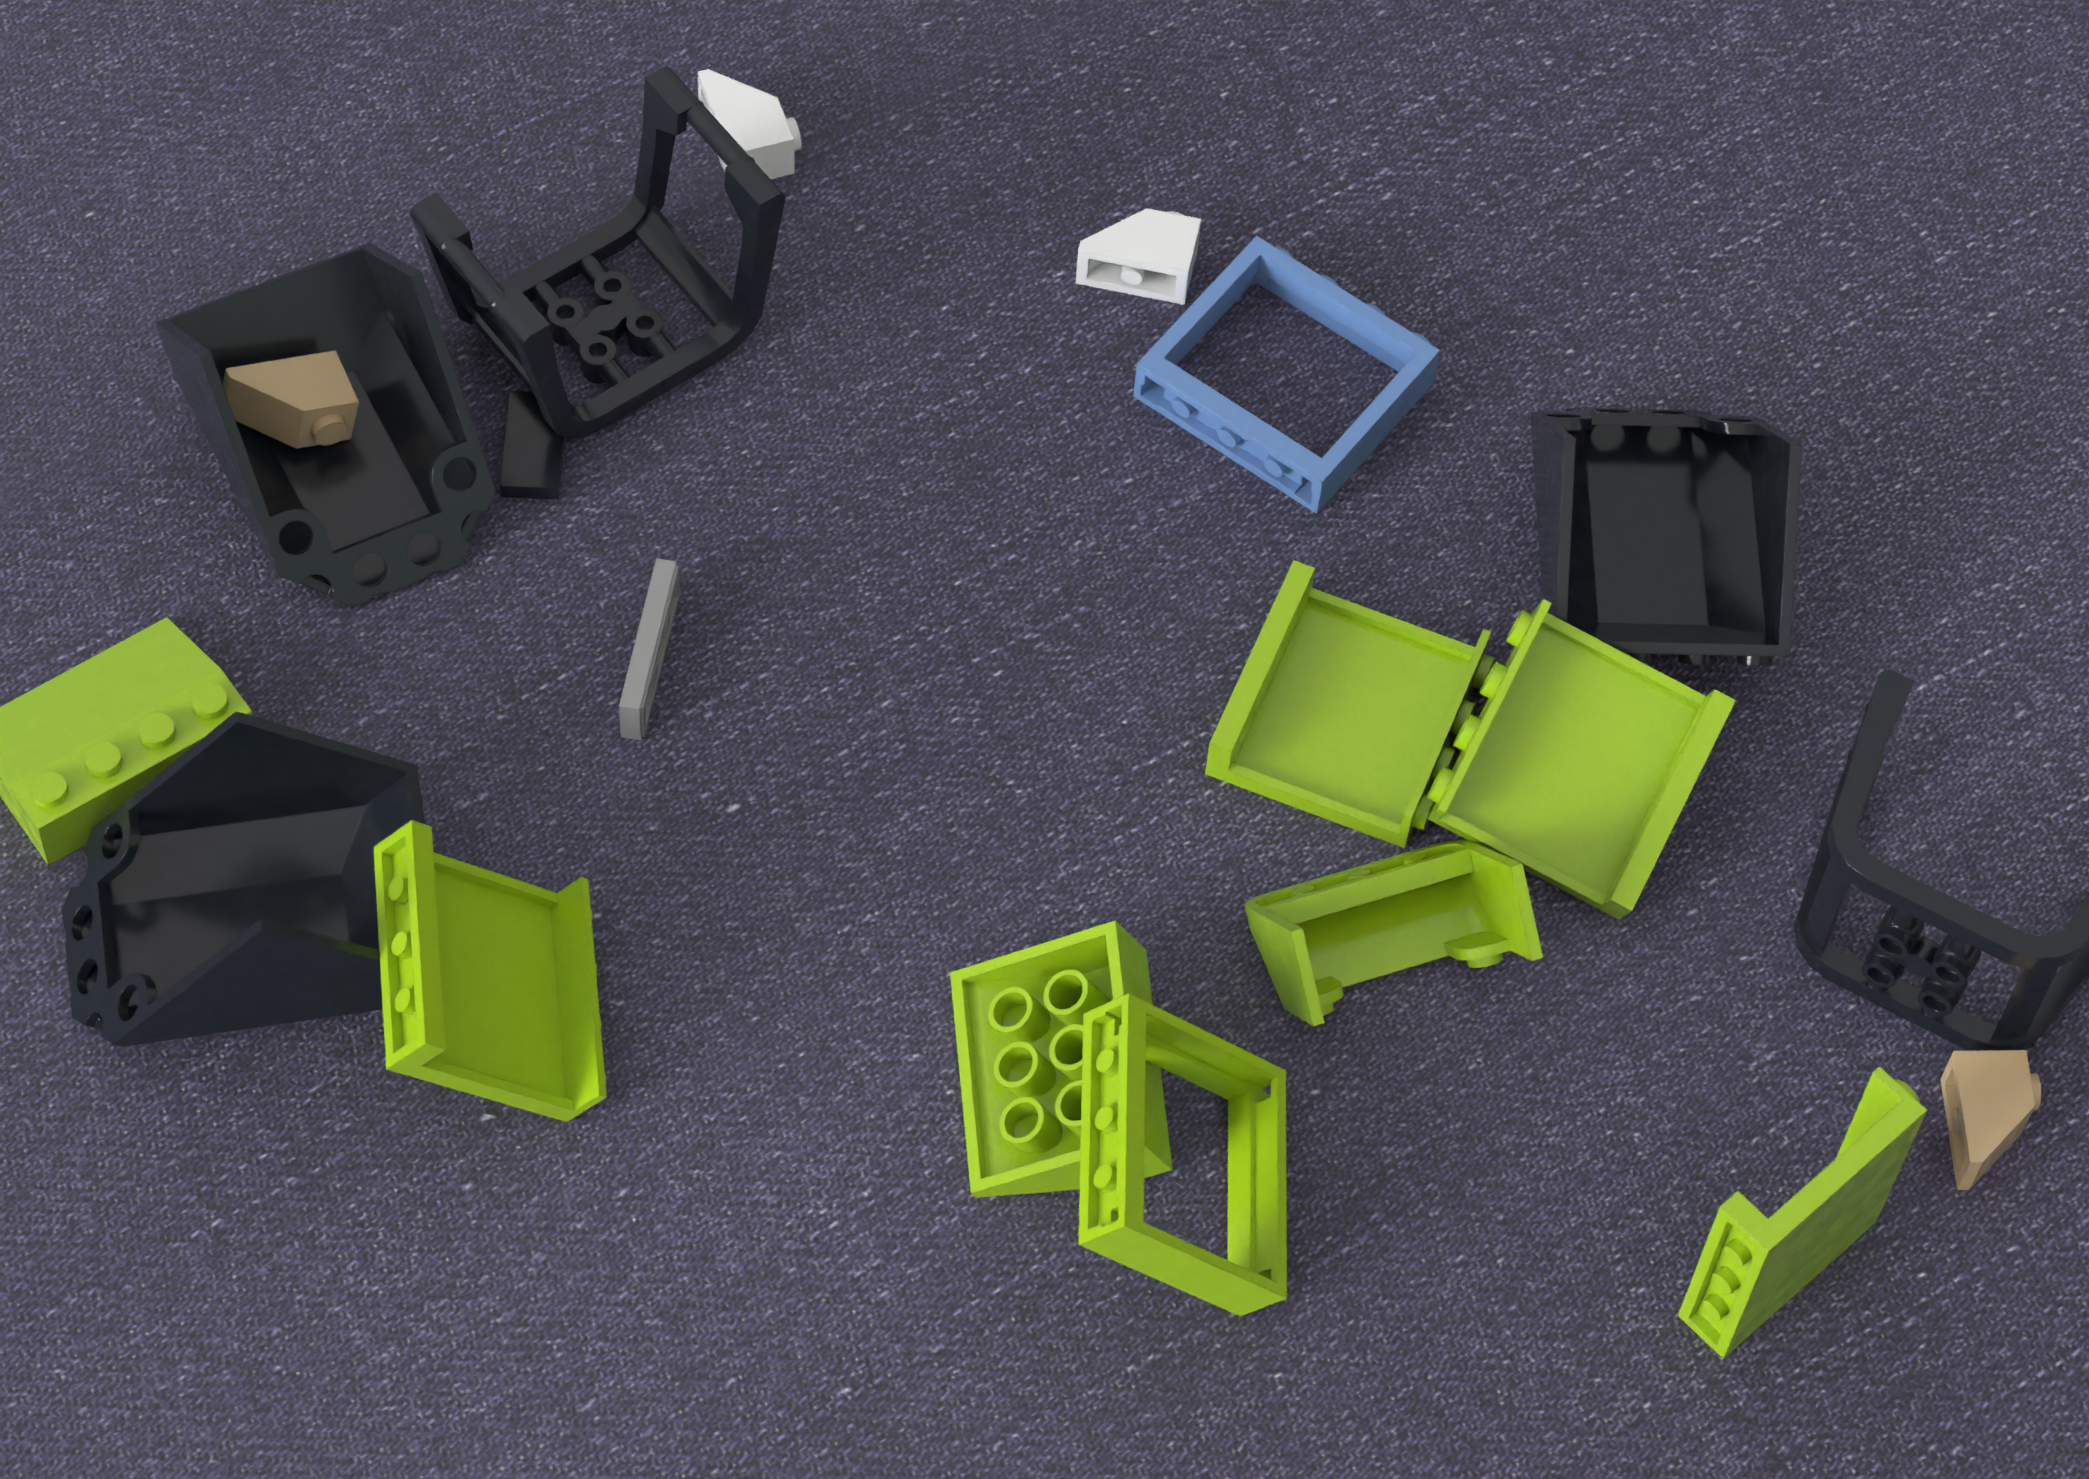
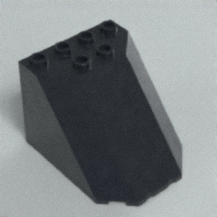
M368 243L155 322L175 378L278 576L299 585L302 584L353 608L371 601L372 597L384 592L389 594L422 581L429 574L437 571L444 572L461 565L471 545L468 540L482 511H487L496 489L423 274L375 245ZM336 350L359 401L350 440L339 441L327 446L315 445L296 449L235 421L223 388L225 369Z
M1576 407L1566 408V411L1531 412L1542 600L1545 599L1552 603L1547 613L1642 663L1655 662V654H1678V662L1693 665L1713 664L1714 655L1737 656L1738 664L1748 666L1772 665L1773 657H1790L1802 457L1801 443L1758 417L1713 415L1711 412Z
M234 712L91 830L83 852L87 857L86 875L78 886L70 887L62 909L64 929H66L67 937L65 947L68 979L71 983L72 991L70 998L72 1018L83 1025L96 1028L102 1032L101 1037L110 1043L126 1047L383 1010L373 847L411 820L425 824L423 798L420 791L417 765L241 712Z

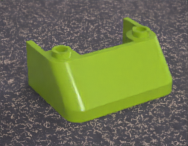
M1452 840L1433 844L1265 893L1248 900L1244 904L1250 930L1284 1009L1311 1026L1325 1023L1323 1016L1334 1011L1333 1003L1344 996L1343 987L1447 956L1457 960H1467L1468 967L1470 968L1495 965L1504 960L1503 953L1512 951L1531 961L1543 958L1523 863L1469 840Z

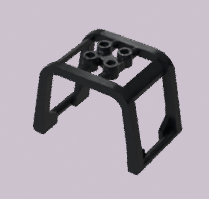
M664 67L645 77L643 128L634 195L625 209L606 224L498 283L471 251L473 246L467 227L437 193L415 204L410 211V216L447 305L460 320L475 325L534 394L543 418L556 434L572 439L586 437L602 430L716 364L736 350L753 332L763 313L786 197L756 164L754 158L747 154L709 112L704 103L691 92L671 68ZM687 123L695 129L727 165L725 167L724 189L743 225L742 245L734 293L661 212L665 201L675 137L686 131ZM636 240L639 241L713 326L711 330L679 349L665 336L661 315L655 310L645 308L631 292V283L628 277L617 271H609L602 263V261L620 252ZM579 274H582L588 280L595 291L597 307L586 318H584V308L581 303L572 298H563L555 289ZM535 300L540 305V307L546 312L548 316V322L534 307L531 301ZM626 330L629 347L633 353L643 357L654 356L657 360L632 376L617 361L616 345L614 343ZM553 341L562 346H571L580 357L582 373L588 381L597 384L607 383L610 388L589 401L573 406L568 401L558 371Z
M1885 670L1879 674L1870 700L1866 704L1863 719L1853 746L1848 753V759L1835 793L1793 927L1797 948L1809 967L1828 981L1965 1050H2027L2035 1045L2089 979V898L2064 930L2051 936H2034L2021 932L1878 861L1866 852L1859 841L1857 825L1885 759L1882 753L1895 730L1914 683V680L1895 671ZM1851 883L1863 892L1891 905L1878 926L1873 940L1874 943L1866 956L1865 962L1841 950L1830 941V936ZM1925 923L1947 933L1940 945L1928 937L1920 936ZM1981 951L2005 963L2024 968L1998 1024L1980 1020L1955 1007L1968 986L1967 978L1972 974L1980 959ZM1905 969L1920 977H1926L1921 985V990L1899 979Z

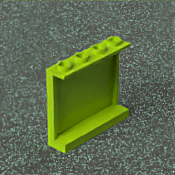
M1293 560L1211 738L1205 774L1405 848L1413 829L1417 828L1424 831L1429 821L1427 818L1435 802L1427 799L1428 792L1441 768L1445 766L1451 769L1456 750L1449 748V744L1453 735H1458L1468 715H1473L1476 703L1468 701L1473 688L1481 690L1486 677L1495 663V657L1487 655L1491 631L1483 629L1476 647L1314 589L1312 585L1315 568Z
M1543 599L1531 614L1522 610L1514 622L1506 639V642L1513 645L1514 648L1505 666L1496 661L1486 677L1480 694L1487 697L1488 700L1479 718L1469 714L1453 744V746L1462 751L1453 769L1450 770L1443 766L1435 778L1427 795V799L1435 802V805L1427 819L1466 840L1523 863L1525 871L1620 920L1632 912L1736 700L1716 689L1707 696L1547 613L1552 603Z
M414 820L409 821L375 845L373 849L386 1070L565 1122L570 1121L607 1098L601 1035L602 1023L599 1012L596 976L597 965L595 962L588 879L580 877L556 893L433 852L432 826Z
M1879 1066L1870 1077L1836 1159L1782 1207L1767 1218L1739 1191H1736L1719 1207L1678 1316L1723 1359L1877 1222L1927 1112V1109L1920 1104L1919 1098L1913 1089L1905 1082L1893 1079Z

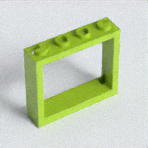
M1130 993L1083 1013L1078 1245L1240 1317L1287 1299L1286 1070ZM1146 1061L1228 1100L1227 1260L1144 1223ZM1271 1085V1095L1264 1092L1263 1088Z

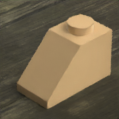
M336 350L225 369L223 388L235 421L296 449L315 445L327 446L351 439L359 401Z
M2027 1050L1953 1051L1941 1077V1086L1957 1190H1970L2021 1135L2033 1110L2039 1109L2041 1103V1083L2037 1073H2030Z

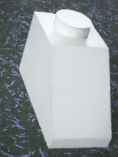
M712 70L698 71V99L704 103L709 112L747 154L754 158L756 164L770 179L794 174V151L800 150L802 147L801 136L794 117H785L778 98ZM719 157L721 165L725 172V167H727V165Z
M1146 208L1081 240L1078 249L1075 283L1185 305L1198 251L1201 219L1185 216L1174 211L1163 212Z

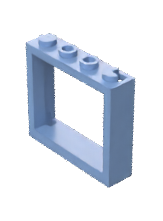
M1256 236L1137 362L1133 397L1318 514L1434 384L1440 350L1433 346L1423 335L1411 332L1388 318L1375 305L1364 303L1346 292L1330 277L1319 275L1298 262L1285 249L1274 247ZM1254 282L1399 372L1322 458L1176 366Z

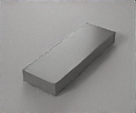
M658 558L655 561L619 703L620 733L622 738L641 740L646 734L680 597L679 566H677L676 561Z

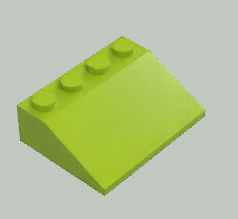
M166 617L0 707V797L49 866L85 846L91 830L234 712L237 711L253 716L252 710L222 669Z
M1116 920L950 972L971 1194L976 1198L1080 1190L1083 1013L1127 993L1153 1005L1147 951ZM1146 1061L1144 1178L1173 1170L1161 1068Z

